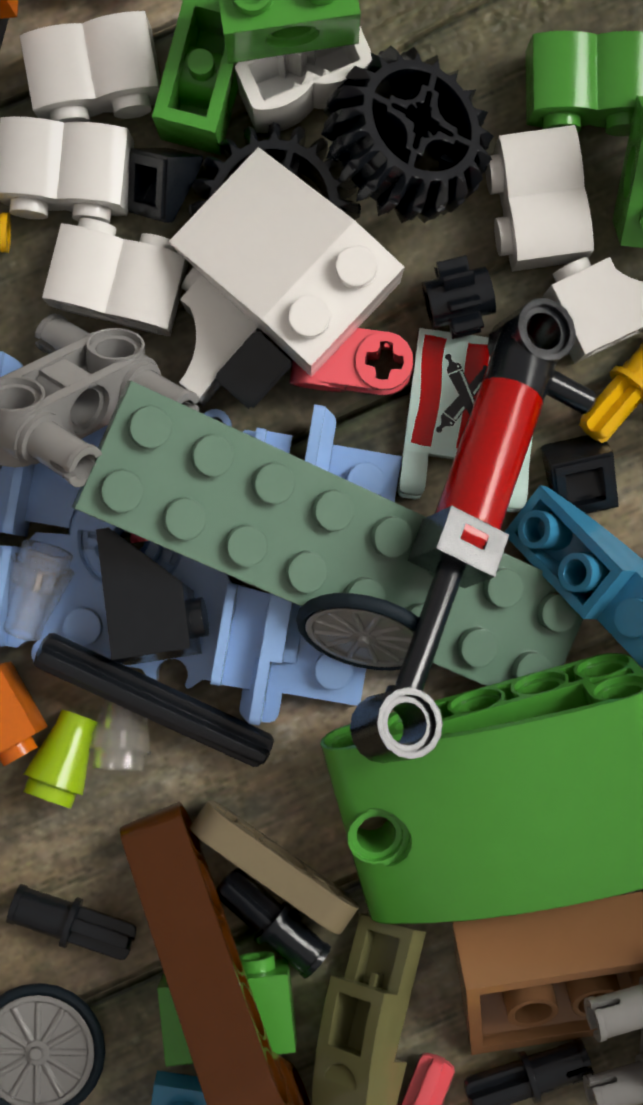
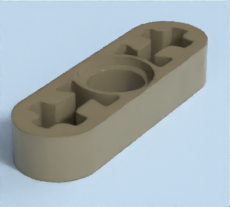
M208 800L190 825L191 831L207 846L332 933L341 935L359 909V905L346 892L235 813L215 801Z

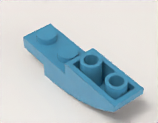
M539 485L505 530V533L509 534L508 539L534 567L543 571V577L583 619H597L643 668V559L575 505L549 487Z

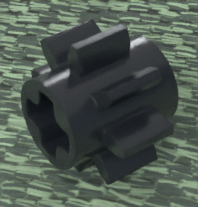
M467 255L436 262L437 267L434 268L436 278L422 282L425 306L432 328L449 325L452 339L480 333L481 328H484L482 316L496 313L495 294L487 268L483 266L470 270Z

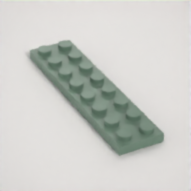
M127 381L98 446L102 455L96 458V466L95 464L93 465L85 485L80 487L72 505L74 509L299 606H303L310 599L320 595L354 593L387 600L407 609L418 617L420 616L434 573L409 562L408 558L422 519L426 518L425 516L138 383ZM503 553L495 578L467 588L459 586L433 663L485 686L564 665L583 618L543 577L542 570Z

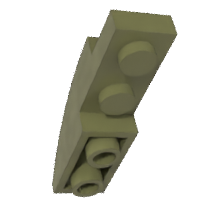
M360 914L345 976H330L316 1047L312 1105H397L407 1063L395 1059L426 932L400 924L378 923L373 921L369 915Z

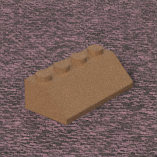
M643 891L518 915L452 922L455 956L471 1055L593 1036V1031L597 1030V1028L591 1030L584 1009V998L597 997L639 985L640 977L643 976Z

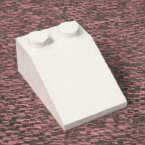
M259 147L169 240V244L311 377L400 284L405 268L353 218Z

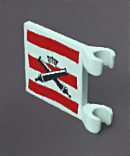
M419 328L397 488L398 496L414 500L420 499L426 485L428 456L447 459L455 458L490 360L488 350L489 337L468 335L452 339L450 332ZM532 438L506 512H519L527 502Z

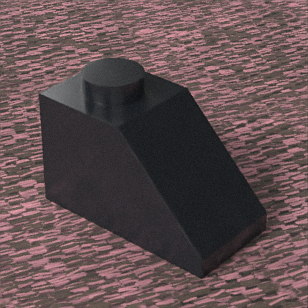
M109 527L96 529L111 660L124 665H132L202 654L200 637L209 635L208 614L203 597L194 598V591Z

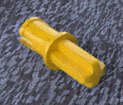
M643 342L623 366H615L609 372L612 381L597 397L591 411L581 416L579 426L587 435L599 443L607 442L639 403L643 404Z

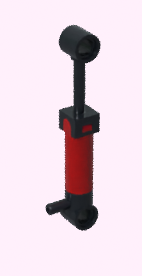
M538 298L530 301L496 324L489 334L488 350L490 360L436 511L433 515L422 519L408 558L409 562L434 573V577L395 685L387 686L385 693L367 697L358 704L352 714L350 724L352 741L359 753L370 761L389 763L424 757L437 745L441 738L443 725L441 713L433 698L423 692L459 586L467 588L496 576L509 538V534L500 529L545 397L548 395L581 414L590 412L596 403V392L555 370L558 360L569 354L572 349L576 331L573 319L568 311L558 302L551 299ZM528 334L531 336L532 340L534 341V344L529 339ZM392 710L399 715L403 724V734L399 742L393 739L388 728V717Z

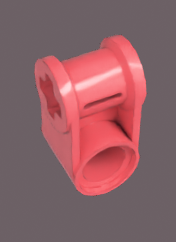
M357 328L312 377L292 360L289 384L329 392L351 391L380 396L393 395L402 391L410 381L413 373V353L409 344L400 335L389 331ZM381 350L393 351L394 362L403 364L402 369H391L388 379H378L375 367L367 365L368 360H378Z

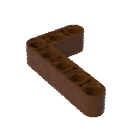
M177 802L120 827L123 848L206 1104L311 1105L297 1069L293 1064L272 1051L199 839L190 829L192 821L182 803Z

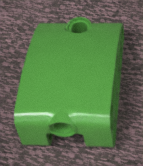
M606 653L435 700L436 705L440 709L443 722L441 738L435 748L424 757L389 763L370 761L360 754L354 745L350 724L329 732L321 739L320 745L345 828L348 846L353 856L369 915L375 922L383 924H418L478 920L565 907L643 889V670L627 654ZM392 712L388 717V728L393 739L399 742L403 734V724L399 715L396 712ZM380 816L388 819L382 827L375 830H366L359 827L364 820L370 817Z

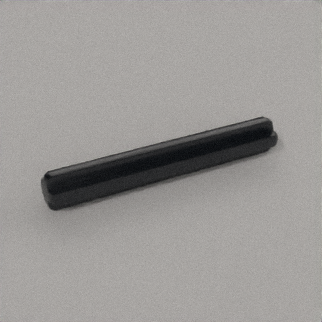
M49 633L43 639L36 652L34 665L38 669L245 764L258 767L264 764L270 755L274 743V738L270 733L56 633Z

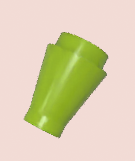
M61 709L55 725L23 773V775L28 776L23 792L71 809L76 795L83 796L92 735L97 722Z

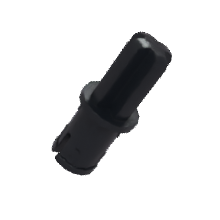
M240 868L230 871L217 886L216 891L220 902L256 933L254 941L258 944L265 941L297 969L304 979L311 976L330 953L331 945L322 941L290 912L291 904L287 901H284L282 904L278 902Z
M24 884L19 885L6 919L8 924H16L59 939V947L66 948L70 943L120 961L125 960L129 955L137 931L134 923L82 906L83 899L79 897L74 902H70L33 890Z
M577 1038L572 1042L527 1056L525 1051L518 1052L519 1060L467 1076L464 1080V1090L469 1105H510L528 1098H532L534 1104L541 1102V1095L583 1082V1075H593L594 1072L591 1067H588L592 1064L585 1045L580 1038Z

